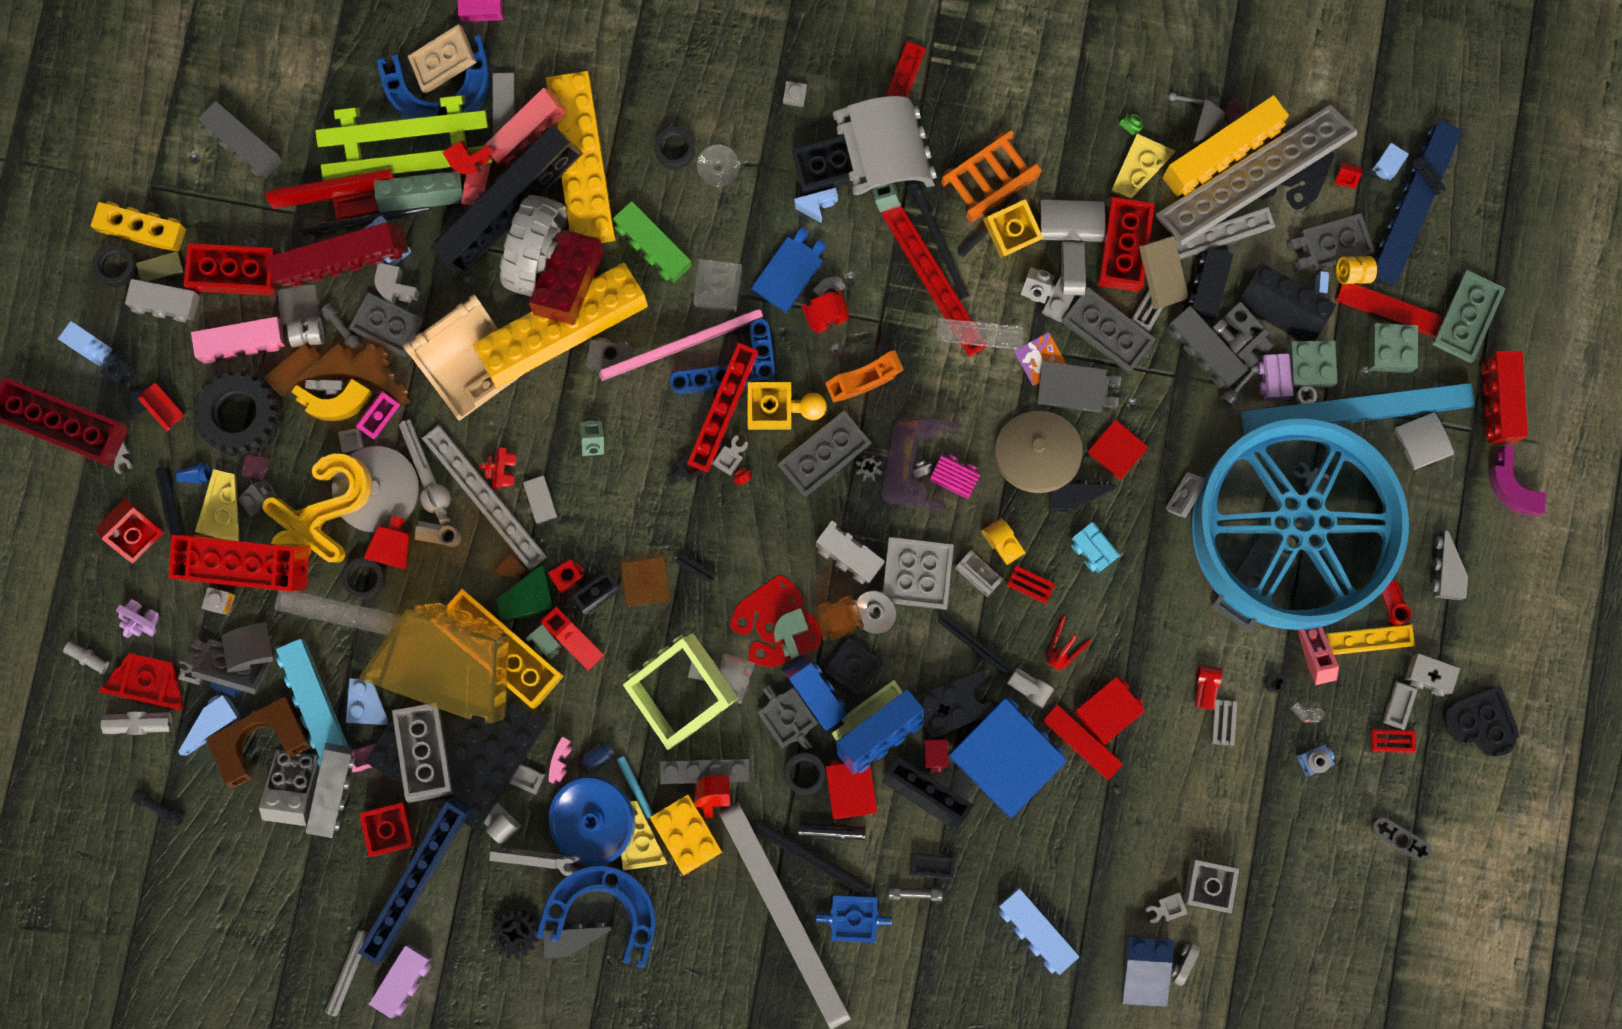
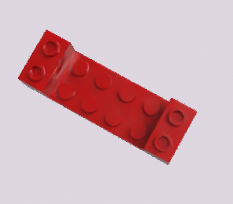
M194 533L171 535L169 579L289 592L307 589L310 545L291 543L279 545L208 538L209 535Z

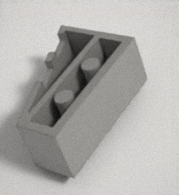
M831 521L816 541V547L819 549L817 552L826 559L831 557L835 560V565L842 571L846 572V570L852 572L854 574L853 578L860 584L867 583L869 585L885 561L866 546L855 541L849 533L841 531L836 527L837 524Z

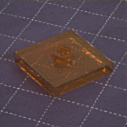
M664 557L621 563L627 607L670 601Z

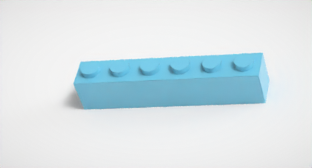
M299 639L276 649L278 653L276 660L278 665L285 670L284 680L288 688L291 687L294 696H292V700L296 708L301 710L302 716H300L304 728H308L311 736L308 739L312 748H316L319 756L316 759L320 767L325 743L348 747V744L306 640Z

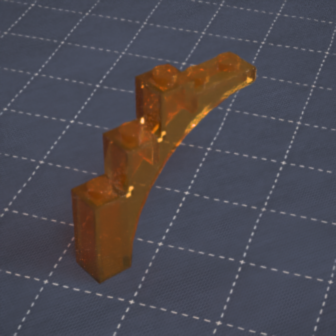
M304 344L264 377L282 398L292 392L296 385L299 387L305 385L306 380L317 381L326 378L346 377L363 380L380 387L391 394L403 406L410 402L406 397L409 392L401 383L397 386L393 381L395 376L388 368H385L390 364L385 359L388 357V354L381 346L376 348L373 344H370L356 357L347 346L343 349L337 344L321 357L314 347L309 349Z

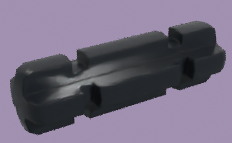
M1419 157L1413 162V165L1417 170L1420 169V175L1428 186H1432L1431 190L1436 196L1440 195L1446 190V187L1442 182L1438 181L1440 178L1432 167L1427 165L1428 162L1425 157Z
M681 552L676 559L679 565L686 566V569L699 577H704L703 579L709 583H712L716 577L714 571L706 569V566L693 558L690 559L685 553Z

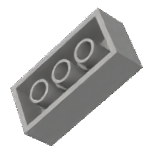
M432 703L393 710L392 714L406 801L410 803L453 795L438 704Z

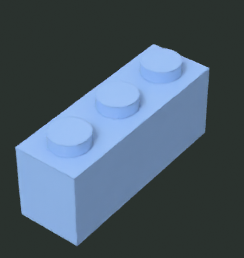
M70 321L58 338L98 366L106 363L113 350L72 321Z

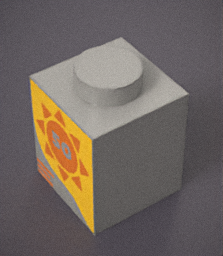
M208 587L202 609L230 616L236 595Z

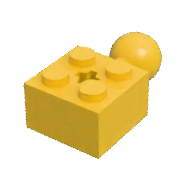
M748 382V430H791V413H801L808 420H817L826 412V401L818 393H808L801 400H791V382ZM768 402H772V406L775 407L772 410H767L764 406H767Z

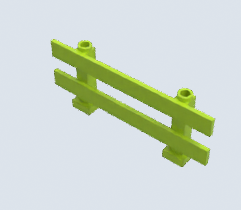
M465 95L440 98L441 107L446 106L447 115L357 125L356 117L361 116L360 108L334 110L335 119L341 120L342 127L315 130L318 147L344 144L347 162L321 164L323 181L391 169L393 174L451 167L444 157L443 151L362 160L360 142L450 132L452 146L460 141H464L466 144L465 130L488 128L486 111L462 113L461 105L466 104ZM486 146L469 147V150L474 154Z

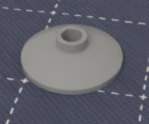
M868 591L862 594L856 601L854 608L855 618L865 631L880 634L889 630L894 624L896 609L894 603L886 594L880 591ZM876 607L880 609V614L875 611Z

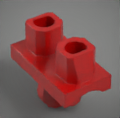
M499 448V450H495L494 464L492 456H487L486 464H480V469L486 470L485 478H491L493 471L492 489L514 485V474L504 473V466H515L516 454L506 452V448Z

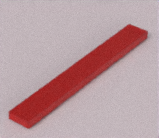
M902 206L881 212L882 218L967 356L971 357L986 348L988 345Z

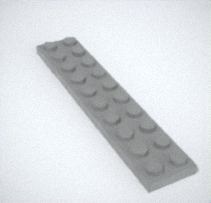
M1330 104L1157 213V220L1182 246L1357 136V129Z

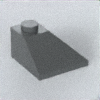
M1205 99L1197 113L1187 152H1190L1227 126V121H1224L1226 113L1209 100Z

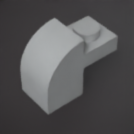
M383 263L378 264L375 274V285L385 300L396 304L397 297L404 302L418 301L420 292L417 288L400 284L403 275L400 267Z

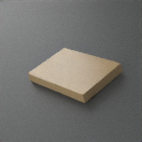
M459 24L408 55L420 88L425 94L477 63L465 32Z

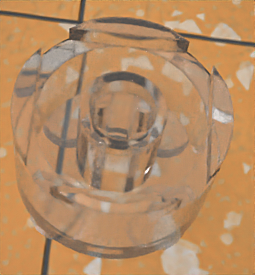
M725 653L719 671L739 698L735 703L742 704L755 663Z

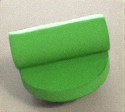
M1126 114L1119 123L1134 137L1143 128L1142 119L1136 114Z

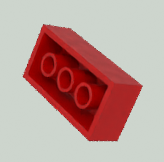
M1112 197L1108 206L1097 286L1140 292L1144 284L1145 269L1139 246L1150 242L1155 203Z
M188 243L184 286L194 292L276 296L277 283H274L272 280L267 257L279 253L274 248Z
M1496 351L1484 359L1481 364V374L1484 375L1482 394L1486 400L1483 414L1484 417H1487L1485 438L1488 439V445L1515 444L1528 437L1523 351Z

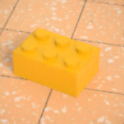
M689 794L650 817L683 876L723 852L697 807H694V802Z

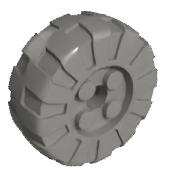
M529 195L521 202L519 210L515 213L511 222L512 226L507 234L504 244L505 250L501 258L500 281L505 288L522 295L532 296L542 270H545L547 258L551 259V254L558 242L554 241L557 233H560L561 229L566 230L567 212L563 204L537 195Z

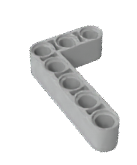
M498 802L484 822L488 826L485 829L486 832L498 843H506L521 828V825Z

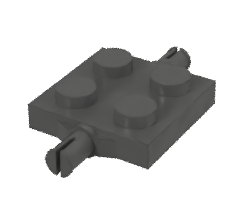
M771 685L767 686L771 694L766 688L763 691L770 701L766 707L757 712L782 749L790 743L798 741L806 752L808 750L807 746L809 749L813 746L805 735L818 722L794 688L777 696Z

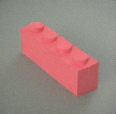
M543 88L484 146L491 145L495 151L492 154L495 162L498 165L509 168L515 159L526 152L530 144L535 143L541 137L542 132L546 128L561 121L567 110L554 92Z

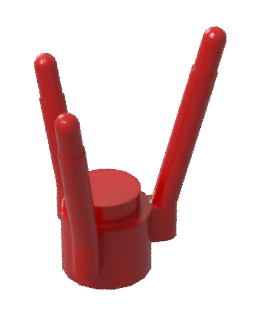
M1062 616L1050 649L1046 653L1048 657L1046 662L1058 671H1061L1062 668L1066 669L1068 664L1091 643V640L1088 639L1068 657L1066 652L1077 638V634H1074L1062 651L1058 648L1054 651L1064 626L1065 616Z

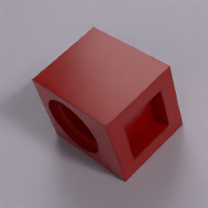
M570 559L549 572V575L558 590L564 593L584 580L582 574L585 572L578 562L574 564ZM566 570L574 572L573 578L569 581L563 580V573Z

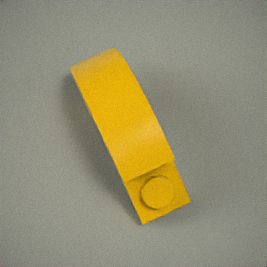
M351 379L339 396L332 399H319L297 385L292 390V393L297 396L295 400L303 406H307L305 411L309 415L325 421H339L354 416L368 404L374 395L369 389Z

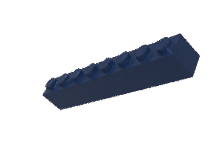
M1441 120L1434 126L1431 125L1425 136L1428 140L1426 144H1422L1417 154L1420 157H1425L1428 162L1427 165L1431 166L1440 178L1438 180L1440 183L1463 131ZM1414 165L1409 173L1412 175L1410 182L1406 181L1401 191L1404 193L1402 200L1397 201L1393 211L1396 212L1394 219L1391 218L1385 228L1388 233L1385 238L1382 237L1377 249L1380 250L1378 256L1373 257L1377 265L1376 279L1392 286L1401 276L1435 197L1431 190L1432 186H1428L1419 173L1421 172L1420 169L1417 170Z
M454 796L445 802L358 954L376 965L386 957L472 810L470 806Z

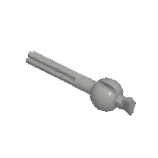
M411 420L402 421L399 427L424 486L420 496L421 504L428 512L436 513L440 525L448 524L450 519L446 516V508L451 501L450 493L445 486L436 483Z

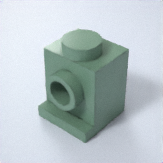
M543 624L525 638L529 643L534 641L535 644L532 647L540 656L545 654L549 660L560 652L558 649L561 645Z

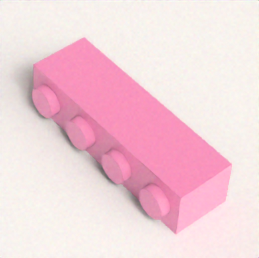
M277 317L191 332L195 358L206 364L213 363L219 358L230 360L237 358V355L241 354L253 356L257 355L258 351L275 352L280 350L279 347H285L282 321Z

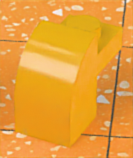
M1002 518L981 531L991 548L996 549L1006 566L1025 554V551L1013 535L1014 532Z

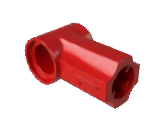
M1390 582L1381 593V597L1387 610V620L1390 624L1399 626L1409 621L1412 612L1405 603L1398 582ZM1395 610H1400L1403 613V620L1395 616Z
M1199 665L1196 675V684H1198L1195 700L1196 708L1215 709L1217 688H1219L1222 679V668Z

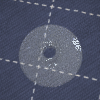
M712 145L704 149L699 155L697 171L701 179L707 184L725 186L736 178L739 172V159L731 148L724 145ZM716 165L722 166L720 171H716L714 168Z

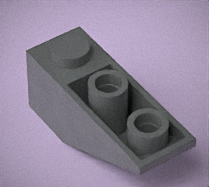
M607 922L594 923V927L586 928L585 923L571 924L570 929H562L558 942H552L550 937L554 935L556 925H550L549 930L543 931L545 934L544 958L568 957L611 931L613 926H607Z

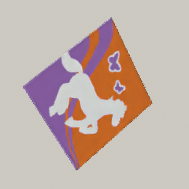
M1049 332L1014 350L1033 386L1040 382L1043 361L1067 364Z

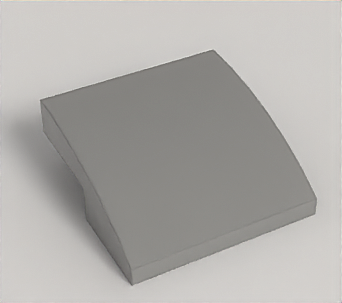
M1435 412L1395 428V434L1405 448L1404 454L1414 470L1454 455L1449 438Z

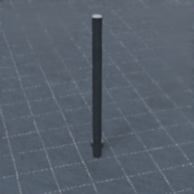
M907 180L909 184L907 187L915 197L961 299L968 298V291L919 188V181Z

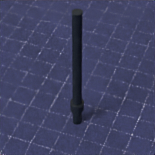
M430 207L378 212L330 222L327 220L318 221V224L302 227L303 235L318 232L320 234L330 233V230L371 223L379 216L387 220L429 212Z

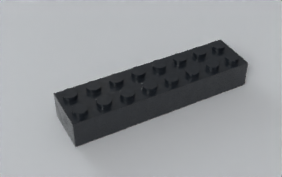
M554 125L546 128L542 132L541 137L535 143L530 144L526 152L520 158L515 159L510 168L505 173L499 175L489 189L482 192L478 201L467 207L465 214L460 219L455 220L444 235L439 236L435 240V244L431 247L432 250L447 266L464 274L512 226L513 217L518 212L524 198H527L529 195L542 196L583 155V152Z

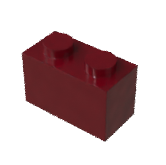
M947 740L923 741V768H928L929 773L943 772V768L948 767Z

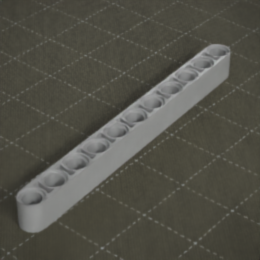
M739 802L719 811L736 848L830 1029H834L849 1021L851 1018Z

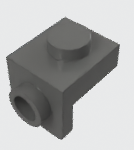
M266 480L251 484L238 498V501L247 513L253 516L262 509L263 503L267 498H276L278 495Z

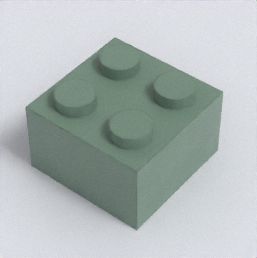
M1375 323L1368 329V371L1411 373L1418 368V325Z
M1292 341L1286 347V352L1290 355L1293 389H1300L1302 387H1313L1314 389L1332 388L1337 384L1335 341Z

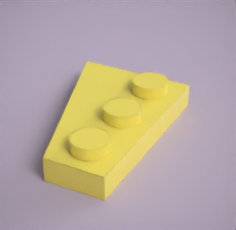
M1137 134L1111 193L1131 200L1176 151Z

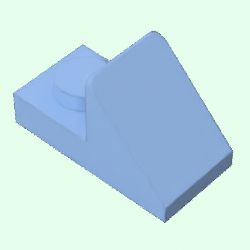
M836 188L796 198L794 199L795 209L822 223L819 207L827 208L833 206L838 201V194Z

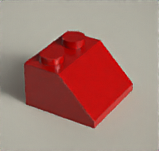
M127 498L94 528L104 542L132 564L164 533L142 510Z

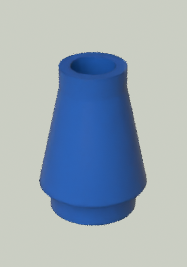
M198 463L177 470L176 478L179 483L205 484L206 481L211 479V469L208 464Z

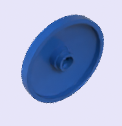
M583 777L565 785L554 797L549 810V829L554 843L564 855L580 856V860L575 862L581 865L601 866L617 859L626 851L634 835L635 815L628 797L617 785L600 777Z

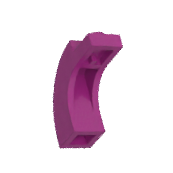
M1505 445L1499 448L1495 455V463L1498 466L1489 469L1490 484L1497 498L1507 508L1516 513L1536 517L1545 514L1546 492L1527 490L1514 477V446Z

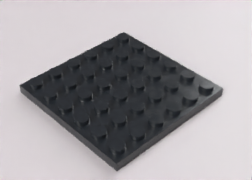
M438 650L400 709L432 703L438 704L453 795L426 799V801L442 809L445 802L454 796L472 808L464 824L479 832L550 721V717L537 709H532L524 701ZM392 719L364 762L403 786L394 721Z

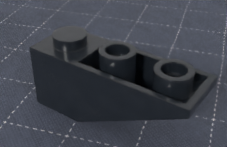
M1086 480L1076 481V484L1067 483L1065 486L1049 492V512L1070 513L1114 492L1117 485H1111L1110 481H1099L1098 484H1089V481Z

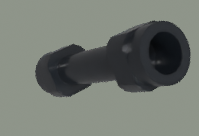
M139 789L135 791L131 798V801L135 804L148 807L167 818V822L177 827L184 819V815L181 812L164 807L150 799L149 794Z

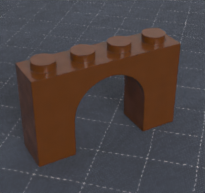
M275 698L270 702V705L253 710L251 715L234 720L230 726L218 730L206 738L225 785L234 789L253 779L243 756V746L247 737L259 728H274L285 752L292 757L312 747L295 707L288 698Z

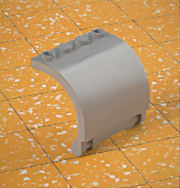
M900 96L874 98L833 112L834 120L838 124L836 127L837 133L839 135L844 134L853 171L848 175L854 185L852 187L854 195L863 194L872 188L907 180L922 181L927 188L935 186L933 180L937 178L935 168L930 166L928 161L929 158H932L929 146H924L923 139L926 138L923 126L919 127L918 119L921 118L918 106L914 107L909 98ZM850 116L851 122L846 123L845 118ZM866 176L867 182L862 184L861 178Z

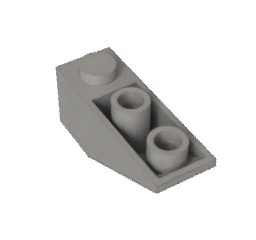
M1443 531L1435 539V548L1438 550L1437 557H1435L1433 562L1436 576L1432 581V591L1435 598L1462 600L1467 597L1468 575L1449 531Z

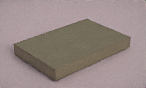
M1171 236L1139 246L1154 309L1189 299L1175 237Z

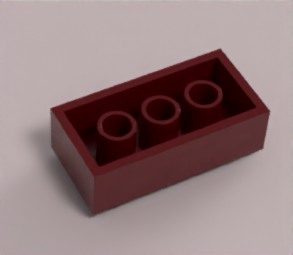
M561 229L554 240L558 244L551 254V259L547 258L545 270H542L529 304L533 314L536 316L575 325L604 251L600 239Z

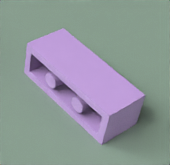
M410 944L405 945L369 1005L391 1019L396 1017V1015L401 1016L407 1006L404 1002L409 995L413 996L419 987L417 981L420 976L425 977L431 968L429 962L432 958Z

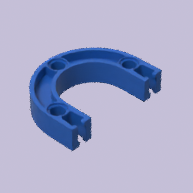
M480 35L474 36L476 41L475 47H478L479 52L473 54L476 62L482 63V66L474 69L472 65L466 69L464 84L457 94L454 95H465L466 104L461 105L462 113L478 111L486 100L490 87V70ZM398 55L391 56L396 72L388 75L385 71L387 69L385 58L377 60L382 85L387 98L402 118L407 120L441 116L444 112H447L446 106L441 107L440 102L430 103L419 100L408 91ZM393 83H399V86L397 88H390V86Z
M593 866L580 869L567 876L553 889L543 907L535 937L544 938L545 934L542 931L548 920L556 923L555 933L551 935L550 941L558 942L572 902L587 892H606L616 897L624 905L629 916V933L621 962L630 963L631 958L629 955L634 946L641 948L640 960H637L636 966L640 968L645 967L655 932V914L652 902L639 882L629 874L616 868ZM607 875L614 876L616 879L615 886L607 885L605 881ZM550 906H558L561 911L560 916H552L549 912ZM637 931L645 933L646 939L643 943L636 940L635 935Z

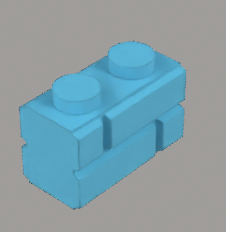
M1093 522L1071 539L1073 543L1071 547L1078 555L1082 554L1086 558L1085 564L1092 572H1101L1121 556Z

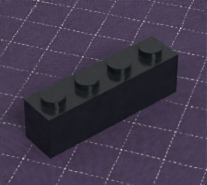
M900 757L896 759L882 782L956 831L973 807L972 803Z

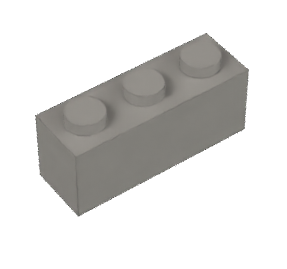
M131 279L125 304L134 313L144 314L146 311L151 312L153 316L158 318L171 316L173 320L186 322V320L194 321L200 296L190 290Z

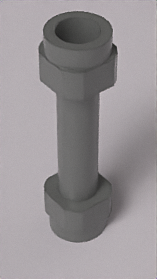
M331 303L321 309L323 317L326 320H330L346 340L344 342L346 347L351 351L357 350L362 343L357 335L350 333L337 316V309Z
M889 886V899L900 900V897L930 898L931 901H942L943 890L940 887H931V889H902L900 886Z

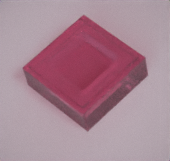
M246 454L242 476L265 480L269 459Z

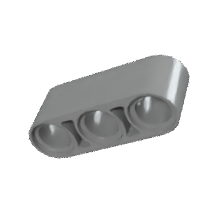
M1062 241V295H1085L1084 242Z

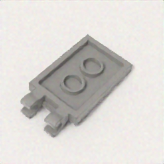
M506 847L490 851L489 861L558 868L566 876L572 875L579 870L578 868H573L571 863L580 860V856L577 855L567 856Z

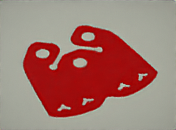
M778 575L737 605L730 622L732 631L747 635L752 631L753 614L758 612L756 630L762 640L774 644V631L771 633L766 632V624L772 623L775 627L783 615L801 608L803 616L810 626H808V631L793 636L799 655L802 656L821 645V634L815 618L809 612L802 609L803 599L795 585L781 575ZM780 582H782L783 585L787 586V588H780ZM792 594H793V599L796 600V603H794L793 601H790V598H791V595H792ZM740 618H746L747 625L745 627L738 625ZM813 633L815 642L813 640H810V637ZM784 640L776 642L777 647L775 649L766 644L754 642L750 646L748 660L754 665L765 667L779 666L791 661L790 655L785 657L781 644L785 643ZM759 649L765 651V657L762 659L756 657V651Z

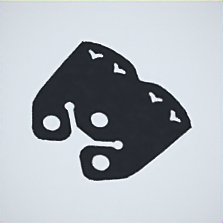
M1281 130V132L1272 139H1270V137L1268 138V140L1265 139L1263 141L1264 143L1259 148L1253 150V153L1259 150L1260 148L1264 147L1268 143L1272 142L1276 138L1280 137L1281 135L1286 133V131ZM1333 151L1281 183V185L1292 187L1301 181L1305 182L1304 186L1294 188L1286 194V199L1293 209H1302L1316 200L1335 156ZM1274 187L1258 198L1264 200L1274 196L1277 192V187ZM1295 194H1302L1303 201L1296 202L1294 200Z

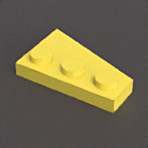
M213 469L195 532L220 539L239 541L237 476L235 474Z
M630 801L635 815V831L630 845L621 855L623 870L668 864L638 802Z

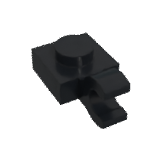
M691 454L676 463L679 470L667 477L671 486L677 484L683 478L689 483L704 473V471L687 464Z

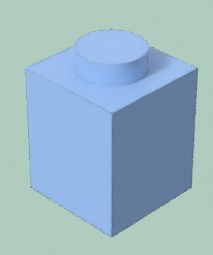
M1390 143L1372 170L1380 178L1390 181L1409 154Z

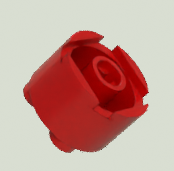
M837 290L836 295L830 292L811 300L812 304L809 307L806 306V303L801 306L811 331L815 330L816 334L826 331L832 323L838 326L847 322L848 316L851 314L841 290Z

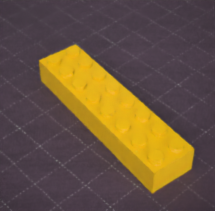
M584 71L546 77L547 89L556 94L567 110L561 121L554 124V126L563 132L583 152V155L561 176L570 232L598 238L601 243L616 241L589 73Z
M622 263L592 280L575 325L536 316L533 312H530L472 343V346L497 389L647 308L648 305L643 291L625 263Z

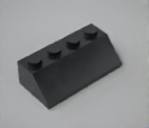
M1262 262L1256 268L1237 304L1241 302L1253 315L1300 341H1315L1337 306L1336 303Z

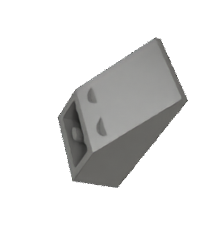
M276 749L259 805L262 820L301 826L307 825L319 766L316 757L319 755L300 753L292 757L284 750Z

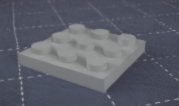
M889 537L883 593L894 604L947 610L954 545Z

